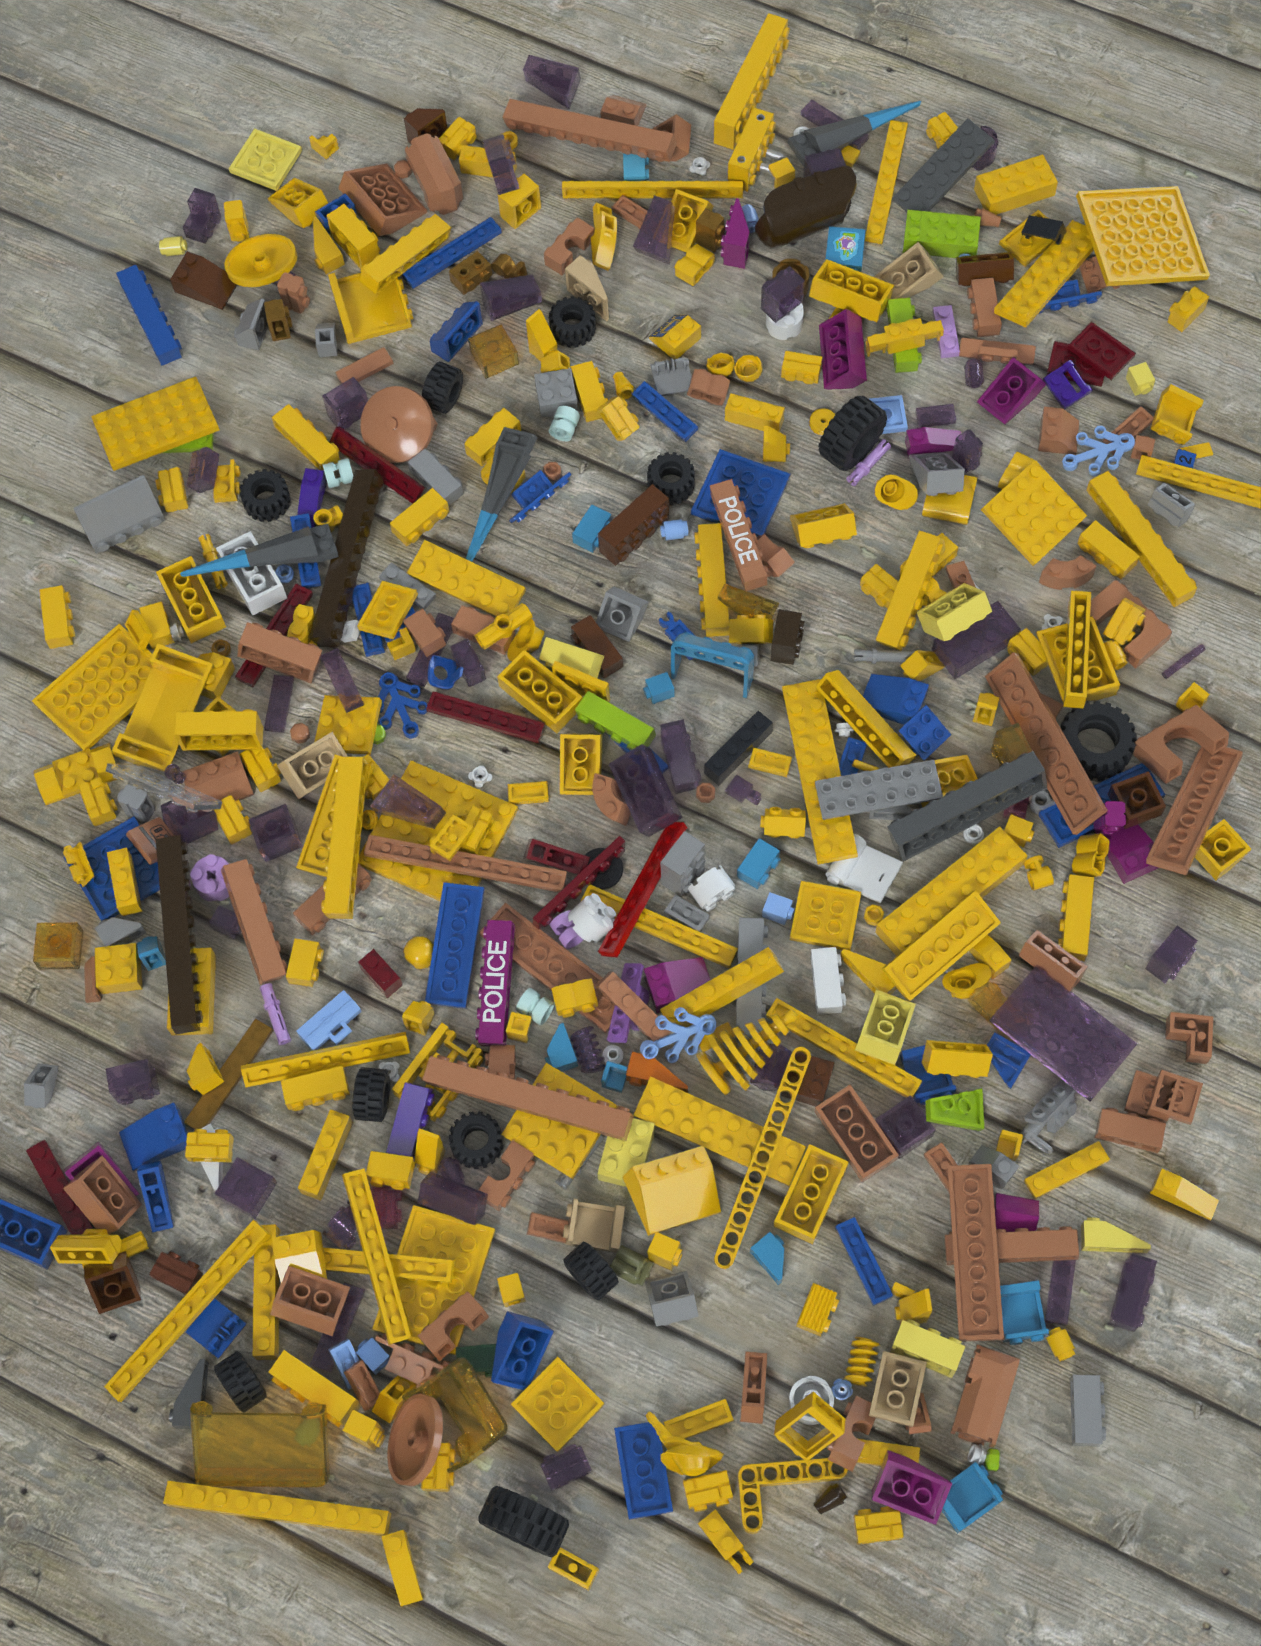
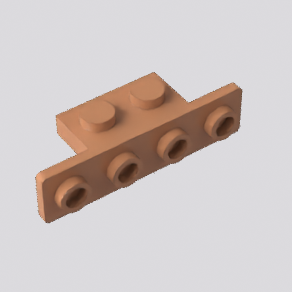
M961 338L959 357L982 359L985 362L1000 361L1003 364H1008L1014 357L1022 364L1033 365L1036 346Z
M383 1333V1336L376 1335L374 1339L393 1348L385 1370L420 1386H427L434 1367L451 1375H457L459 1371L454 1368L455 1364L446 1360L439 1362L434 1359L435 1356L427 1351L422 1353L415 1351V1346L407 1342H403V1344L397 1342L389 1345L386 1333Z

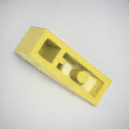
M1087 1218L1081 1224L1082 1251L1148 1253L1151 1249L1150 1244L1106 1221H1100V1218Z

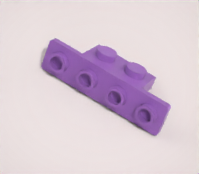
M625 963L621 980L647 1005L650 992L640 985L644 965L641 963ZM615 1005L607 1041L610 1043H626L630 1028L634 1031L640 1030Z

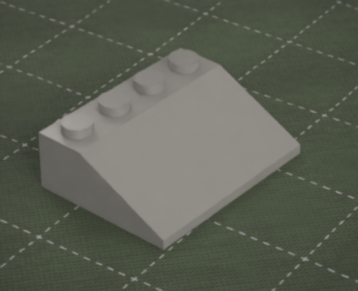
M144 475L73 508L96 554L104 552L109 547L118 543H123L132 536L140 535L145 530L156 527L165 521Z

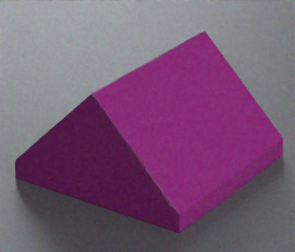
M996 1193L994 1203L996 1229H1005L1006 1232H1015V1229L1018 1228L1036 1231L1039 1220L1038 1200Z

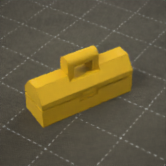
M86 1229L83 1234L58 1235L50 1249L57 1263L112 1264L120 1253L122 1241L119 1235H107L106 1229Z

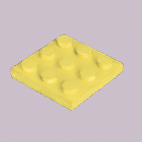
M254 128L229 167V171L231 174L277 191L301 154L302 147Z

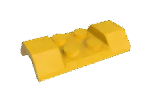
M110 743L94 749L88 748L85 751L52 761V764L34 770V777L45 805L79 794L78 786L95 778L101 777L103 783H109L122 778Z

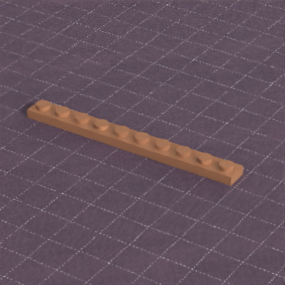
M373 835L368 836L364 851L366 857L554 892H560L564 889L567 878V871L459 851L451 861H448L438 853L435 855L431 853L430 847L427 845Z

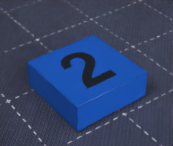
M1178 449L1174 464L1193 469L1196 454Z

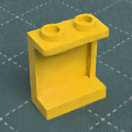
M1170 384L1161 393L1150 429L1161 436L1173 440L1175 443L1184 445L1192 438L1193 434L1190 433L1194 417L1196 411L1202 407L1204 400Z

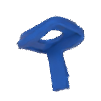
M433 655L428 665V681L431 686L445 690L451 689L454 683L462 677L464 668L460 667L456 670L457 664L454 660ZM435 667H443L447 671V678L444 680L438 679L434 674Z

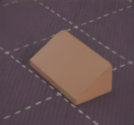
M91 956L84 965L86 1003L100 1002L101 993L96 987L95 956Z

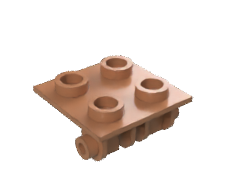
M1096 256L1081 264L1079 268L1088 294L1108 287L1105 284ZM1111 286V287H1113L1114 289H1117V288H1119L1120 286Z

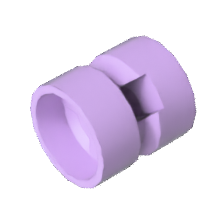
M571 910L559 914L550 923L554 933L560 935L559 940L565 949H571L584 940L572 928L575 925L573 921L569 922L568 913Z

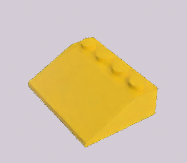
M1093 616L1090 617L1086 701L1115 696L1120 687ZM1067 623L1036 632L1063 702Z
M704 1146L633 1166L622 1177L648 1236L721 1212L713 1166Z

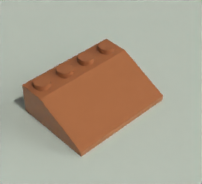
M387 163L344 171L339 190L343 194H347L355 204L356 210L378 236L394 233L427 213L426 208Z

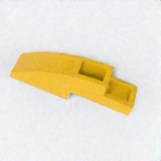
M596 202L593 206L595 233L591 237L593 265L608 271L611 267L615 251L617 217L612 216L611 208Z

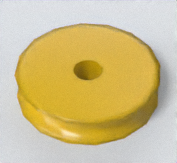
M826 408L815 410L809 420L811 430L818 435H823L825 428H827L831 419L834 418L835 413Z

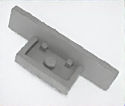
M1064 1076L1025 1116V1121L1044 1126L1047 1123V1131L1056 1133L1075 1114L1077 1105L1074 1094L1083 1086V1080L1074 1076Z

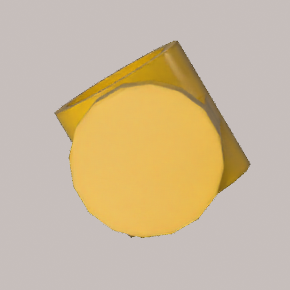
M335 505L328 510L320 509L316 511L313 519L316 527L328 524L332 533L335 526L341 523L343 513L339 506Z
M1042 855L1031 857L1023 863L1025 869H1030L1027 872V879L1033 891L1054 884L1050 868L1048 866L1042 867L1041 865L1044 863Z

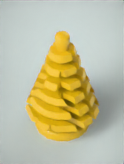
M789 1009L781 1017L778 1014L770 1015L774 1021L771 1024L765 1018L758 1019L759 1024L763 1028L760 1032L752 1022L746 1023L745 1026L752 1035L751 1039L747 1037L739 1026L732 1028L742 1044L741 1046L738 1045L728 1031L719 1032L731 1053L728 1052L714 1034L706 1036L720 1061L715 1063L704 1051L698 1052L696 1056L712 1081L724 1095L731 1092V1086L724 1076L726 1071H729L740 1086L747 1091L750 1087L749 1081L737 1063L739 1062L754 1080L758 1073L747 1055L749 1054L762 1069L766 1062L757 1048L760 1046L770 1058L773 1050L767 1041L771 1039L778 1047L781 1040L777 1033L781 1031L786 1036L789 1031L787 1025L797 1020L795 1011Z

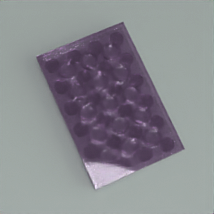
M1036 965L989 1020L1090 1102L1137 1045L1135 1041L1077 995L1067 990L1039 965Z

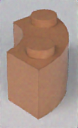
M765 534L757 537L758 544L756 547L757 550L761 549L764 558L762 563L763 566L767 565L770 577H779L795 563L784 547L775 545Z
M1081 555L1071 561H1059L1053 558L1042 571L1039 583L1058 590L1070 587L1077 588L1087 583L1093 577L1097 565Z
M595 773L593 778V796L598 808L608 818L626 826L633 807L626 804L622 798V783L613 778Z
M490 1045L489 1053H485V1066H488V1073L496 1075L497 1072H502L509 1075V1079L515 1080V1045Z

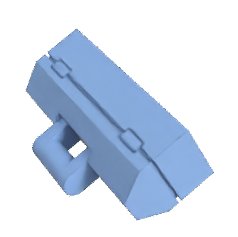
M343 990L296 1032L312 1051L318 1050L329 1039L337 1045L352 1032L347 1024L362 1011L355 1001ZM342 1026L343 1029L334 1036L333 1033Z

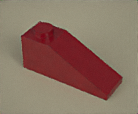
M535 839L528 840L523 856L525 860L576 875L587 867L590 858Z

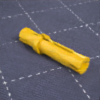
M205 534L206 539L204 535H201L198 539L203 549V557L208 563L218 559V552L213 546L211 536ZM223 570L211 572L217 589H221L220 584H222L223 588L228 586Z

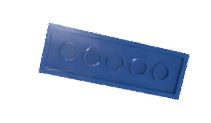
M1143 763L1094 785L1102 802L1105 803L1111 801L1108 792L1112 784L1149 771L1161 797L1164 798L1166 795L1152 772ZM1056 804L1040 811L1038 814L1058 848L1079 839L1082 835L1094 832L1093 822L1079 834H1072Z
M443 882L425 1002L431 1005L467 1009L484 887Z

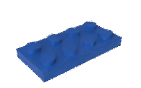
M649 1422L614 1428L629 1520L672 1513L673 1507L666 1466L661 1462L660 1455L663 1453V1447L655 1428Z

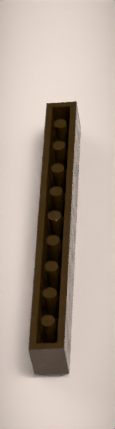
M360 469L354 472L335 541L339 557L330 560L309 637L318 647H339L343 636L344 624L347 620V613L352 602L358 572L361 569L366 542L370 535L376 505L378 504L380 490L383 486V478L375 469Z
M180 835L156 839L170 1019L171 1028L175 1035L201 1031L200 1023H203L202 1011L198 1007V1004L201 1003L200 991H197V984H200L198 972H195L198 958L193 950V947L196 946L195 934H192V928L195 927L193 915L190 916L193 902L188 894V891L191 890L190 879H187V872H190L188 860H185V854H188V846L186 842H183Z

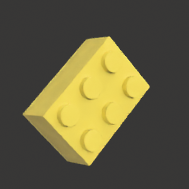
M963 583L919 610L917 615L925 633L942 641H948L960 631L967 630L976 621L983 620L986 615L992 612L985 591Z
M876 990L855 1051L895 1065L916 1004Z
M633 1118L627 1141L607 1136L597 1173L598 1180L626 1187L622 1177L633 1166L647 1163L655 1133V1123Z
M908 1319L906 1322L902 1320L890 1353L927 1362L926 1368L952 1378L965 1349V1346L961 1345L962 1342L953 1337H949V1339L940 1336L941 1333L935 1329H923L919 1327L920 1324L916 1321Z

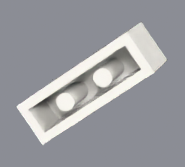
M836 947L811 949L810 958L817 1015L842 1013L843 1006H846L845 993H841L840 987L844 986L843 973H839L838 966H841V955L837 954Z

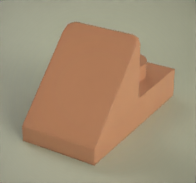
M920 1393L913 1427L905 1425L909 1434L931 1432V1422L924 1393Z

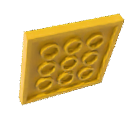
M1036 460L1028 465L981 509L1032 566L1039 562L1087 517L1083 510Z
M548 1063L544 1065L532 1084L534 1086L537 1083L549 1086L548 1090L555 1092L557 1089L568 1091V1095L576 1097L577 1094L589 1098L588 1101L594 1103L597 1100L609 1103V1107L617 1109L615 1103ZM516 1110L501 1135L511 1142L512 1140L532 1152L540 1160L574 1179L601 1134Z

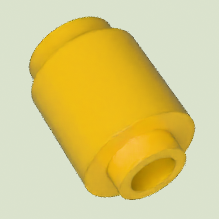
M1112 640L1104 643L1114 670L1123 668L1128 662L1126 660L1127 656L1120 644Z
M1060 1327L1049 1331V1336L1046 1337V1340L1055 1358L1058 1357L1059 1362L1076 1355L1074 1352L1075 1347L1066 1329L1061 1330Z

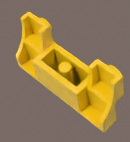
M921 318L884 326V333L873 334L867 337V341H865L867 357H870V353L882 350V353H886V348L888 354L923 347L927 339L937 338V341H940V336L944 334L942 322L939 320L922 324Z

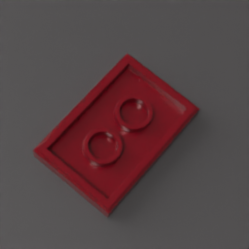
M1090 322L1067 347L1069 351L1111 381L1136 354L1093 322Z
M1054 341L1047 375L1063 366L1067 361L1072 360L1075 364L1074 368L1086 384L1102 387L1103 374L1067 349L1069 344ZM1068 371L1064 373L1067 380L1074 381Z

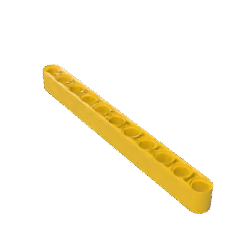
M805 1047L794 1049L784 1071L714 1255V1263L720 1269L729 1268L735 1260L810 1062L811 1055ZM797 1052L804 1053L806 1061L803 1063L797 1062L795 1054ZM789 1072L797 1073L798 1081L791 1083L787 1079V1074ZM788 1092L791 1095V1101L788 1103L782 1102L779 1097L780 1093ZM774 1112L782 1113L784 1118L781 1123L773 1121L772 1114ZM773 1132L776 1136L775 1142H766L764 1138L765 1133ZM757 1153H767L768 1161L766 1163L758 1162ZM751 1172L759 1173L761 1177L759 1183L754 1184L749 1180ZM742 1193H751L753 1196L752 1203H743L741 1200ZM741 1212L745 1215V1222L743 1224L734 1222L733 1216L735 1213ZM732 1232L737 1235L738 1240L736 1244L730 1245L726 1242L725 1238L728 1233ZM721 1253H726L730 1257V1262L725 1266L718 1262V1256Z

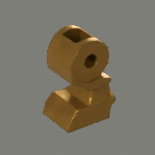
M499 254L491 264V268L496 274L503 275L505 279H509L512 284L517 286L527 275L525 263L520 261L515 265L514 261L507 254Z

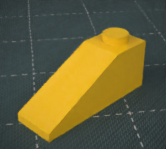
M314 216L313 232L316 256L314 261L319 270L322 269L325 274H328L344 266L345 263L341 251L317 216Z
M538 309L526 320L529 352L540 360L558 349L550 327L542 311Z
M988 935L969 950L978 963L989 966L992 979L1008 969L1012 961L1001 946Z
M846 949L841 951V960L874 994L876 990L891 995L897 990L896 986L882 970L887 964Z
M419 1128L414 1163L420 1173L425 1175L433 1173L437 1175L446 1152L439 1135Z
M1163 1168L1157 1174L1150 1194L1210 1221L1219 1202L1218 1199L1188 1180Z
M923 1289L898 1301L897 1307H894L896 1320H900V1325L902 1320L907 1322L908 1319L919 1324L927 1323L932 1313L929 1289Z
M401 1530L381 1536L400 1606L422 1601L423 1598L407 1533Z

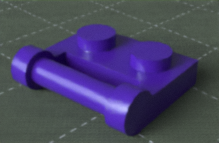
M1072 360L1067 361L1063 366L1043 378L1046 386L1064 410L1093 391L1090 385L1087 386L1074 368L1075 364ZM1068 371L1081 389L1080 392L1077 393L1065 377V372Z

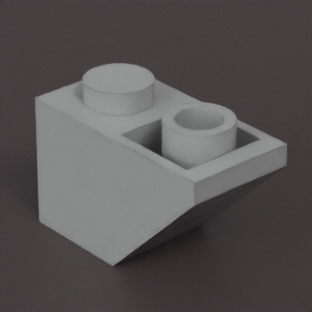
M336 322L317 324L315 338L319 357L337 356Z

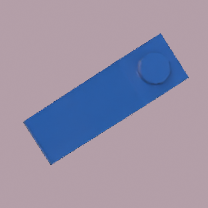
M161 1160L140 1165L137 1174L152 1233L173 1228L167 1184Z

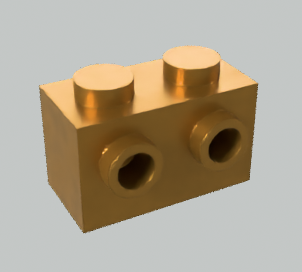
M705 208L696 220V243L714 253L718 247H722L721 240L725 231L724 217Z
M476 251L449 270L450 282L465 295L473 291L482 282L489 280L492 276L491 264Z
M282 299L264 302L272 340L290 339V328L293 325L288 306H284Z

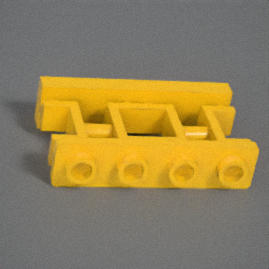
M441 1022L392 1088L393 1094L401 1099L405 1082L413 1083L418 1076L423 1080L430 1056L437 1058V1055H440L436 1051L443 1042L446 1047L451 1049L447 1056L450 1059L449 1062H454L457 1056L460 1055L468 1061L467 1063L471 1068H477V1066L482 1064L484 1060L483 1051L472 1044L467 1052L453 1044L456 1033ZM426 1084L425 1087L436 1089L443 1094L437 1104L433 1101L432 1106H428L427 1115L435 1122L437 1118L441 1119L447 1110L445 1107L450 1101L453 1102L459 1093Z

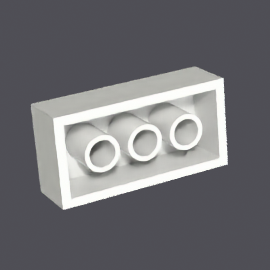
M250 531L217 547L216 550L219 557L222 558L258 545ZM271 565L226 570L252 616L287 599L283 585Z

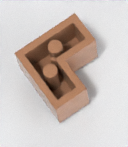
M1170 1012L1166 1019L1165 1039L1186 1042V1062L1207 1064L1212 1057L1213 1016Z

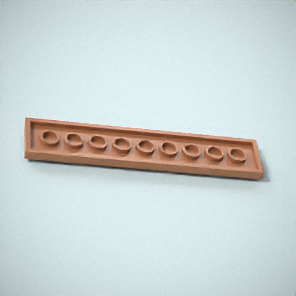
M1013 652L989 672L985 678L995 696L999 697V703L1027 753L1034 751L1044 767L1047 789L1072 834L1077 835L1108 810L1019 654Z

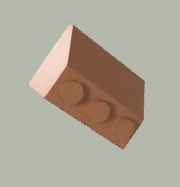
M238 751L181 772L197 815L211 811L210 806L212 804L222 801V799L229 795H232L235 801L254 795Z
M103 1156L92 1162L63 1188L96 1229H106L107 1235L118 1230L142 1205Z
M288 1266L274 1299L270 1315L333 1336L350 1287Z

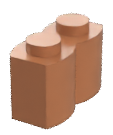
M694 369L687 395L722 406L730 380L723 375H712L705 369Z

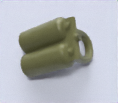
M624 1245L620 1246L610 1265L618 1277L634 1285L639 1284L643 1286L646 1278H649V1272L654 1266L647 1257Z

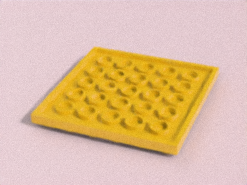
M1178 186L1078 191L1076 198L1106 286L1200 281L1209 278L1208 268Z
M410 761L383 810L377 826L374 827L370 835L429 846L431 838L435 834H439L446 819H450L453 814L461 819L463 813L466 810L469 811L471 806H474L482 811L491 813L494 817V823L477 855L493 858L518 811V806L414 761ZM367 841L359 854L358 863L363 868L438 901H441L443 882L478 886L482 878L366 857L364 851ZM461 849L458 850L459 852L468 853V852L463 851V850H461Z

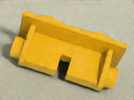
M79 842L74 848L71 845L65 846L63 848V855L66 858L67 864H74L69 867L73 881L85 887L94 877L82 843Z

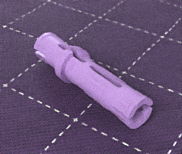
M882 439L870 454L856 465V469L847 476L848 483L853 480L851 485L856 486L863 476H867L875 463L891 448L890 443L888 442L884 446L886 440Z
M264 984L259 988L265 1003L263 1005L264 1009L268 1011L278 1044H287L291 1041L279 1007L280 1001L275 996L272 984Z

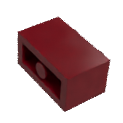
M375 949L358 961L364 974L386 998L403 986L400 977Z

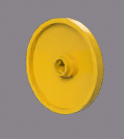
M278 234L254 236L239 243L229 252L225 259V270L228 278L237 285L243 287L265 286L278 281L283 273H289L293 269L297 261V251L293 242L285 236Z

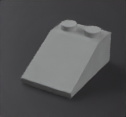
M946 452L909 454L919 486L927 495L936 496L938 493L953 495L956 492L963 491L965 469Z

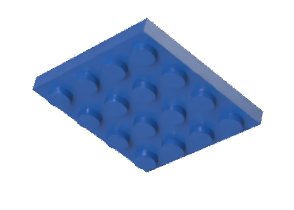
M720 449L692 507L691 515L713 523H720L710 495V485L732 479L734 486L737 485L739 488L740 497L738 498L740 502L743 501L745 504V517L750 518L752 524L751 533H755L756 537L765 534L788 484L790 473Z
M134 816L83 846L94 877L85 887H82L81 884L79 885L101 921L120 914L116 905L107 852L127 847L133 859L140 901L160 890L158 862L150 865L126 836L129 830L140 826Z

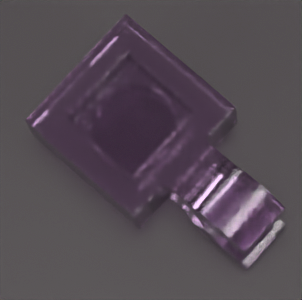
M738 775L733 778L725 789L726 794L741 803L747 799L754 805H758L762 800L760 798L761 794L756 790H752L753 784Z

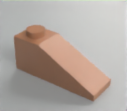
M745 1351L740 1422L763 1423L767 1353Z

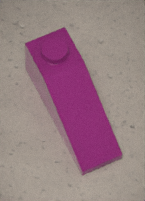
M930 427L906 430L905 445L908 457L909 454L948 452L965 448L962 434L959 430Z

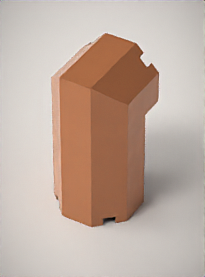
M430 134L413 138L411 141L412 145L409 148L408 146L405 148V155L424 193V199L429 210L435 212L434 210L439 211V214L442 215L458 210L459 203L463 200L461 182L437 136L433 138Z
M977 1345L974 1350V1358L970 1361L965 1378L966 1384L963 1387L950 1433L954 1435L956 1432H959V1438L977 1445L982 1444L984 1446L985 1442H989V1447L994 1448L1020 1359Z

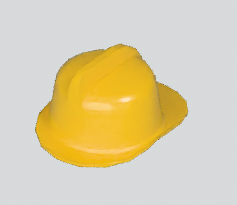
M890 474L885 475L876 482L875 496L880 502L898 510H906L915 504L918 492L915 485L910 481Z
M533 619L521 625L512 640L507 652V657L510 661H513L523 650L531 653L539 648L544 631L535 626Z
M983 963L970 964L945 974L942 979V985L951 992L952 997L968 999L976 993L977 988L985 985L990 980L992 975L991 969Z

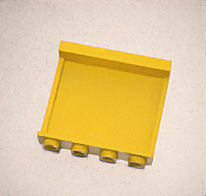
M335 273L328 274L348 344L412 327L411 320L414 318L411 308L407 309L406 306L409 304L407 294L402 293V290H404L402 279H395L380 292L374 294L359 281L361 273L339 279L336 278Z

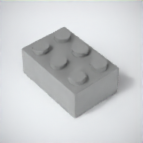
M684 831L660 862L661 884L680 897L685 892L689 893L688 887L691 884L694 885L693 881L695 878H699L706 869L704 867L706 862L705 844Z

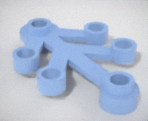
M1097 426L1095 428V437L1112 441V443L1105 444L1088 438L1085 432H1080L1076 435L1077 444L1086 445L1094 449L1078 455L1067 454L1062 460L1063 468L1066 471H1074L1078 467L1079 462L1097 457L1096 461L1089 465V474L1091 476H1098L1101 472L1100 468L1109 452L1116 450L1114 456L1109 457L1107 460L1108 468L1115 470L1119 467V461L1124 452H1128L1134 447L1135 439L1129 433L1116 435L1108 432L1104 426Z
M679 1007L674 1012L676 1019L679 1022L687 1021L694 1024L684 1027L670 1022L664 1015H660L655 1019L658 1029H666L674 1033L654 1042L651 1040L643 1041L640 1046V1052L646 1059H653L657 1056L660 1048L676 1042L672 1049L665 1052V1058L669 1063L678 1061L683 1047L688 1055H694L697 1053L698 1046L703 1037L715 1031V1018L709 1014L698 1017L689 1014L685 1008ZM695 1034L693 1040L687 1042L689 1036Z

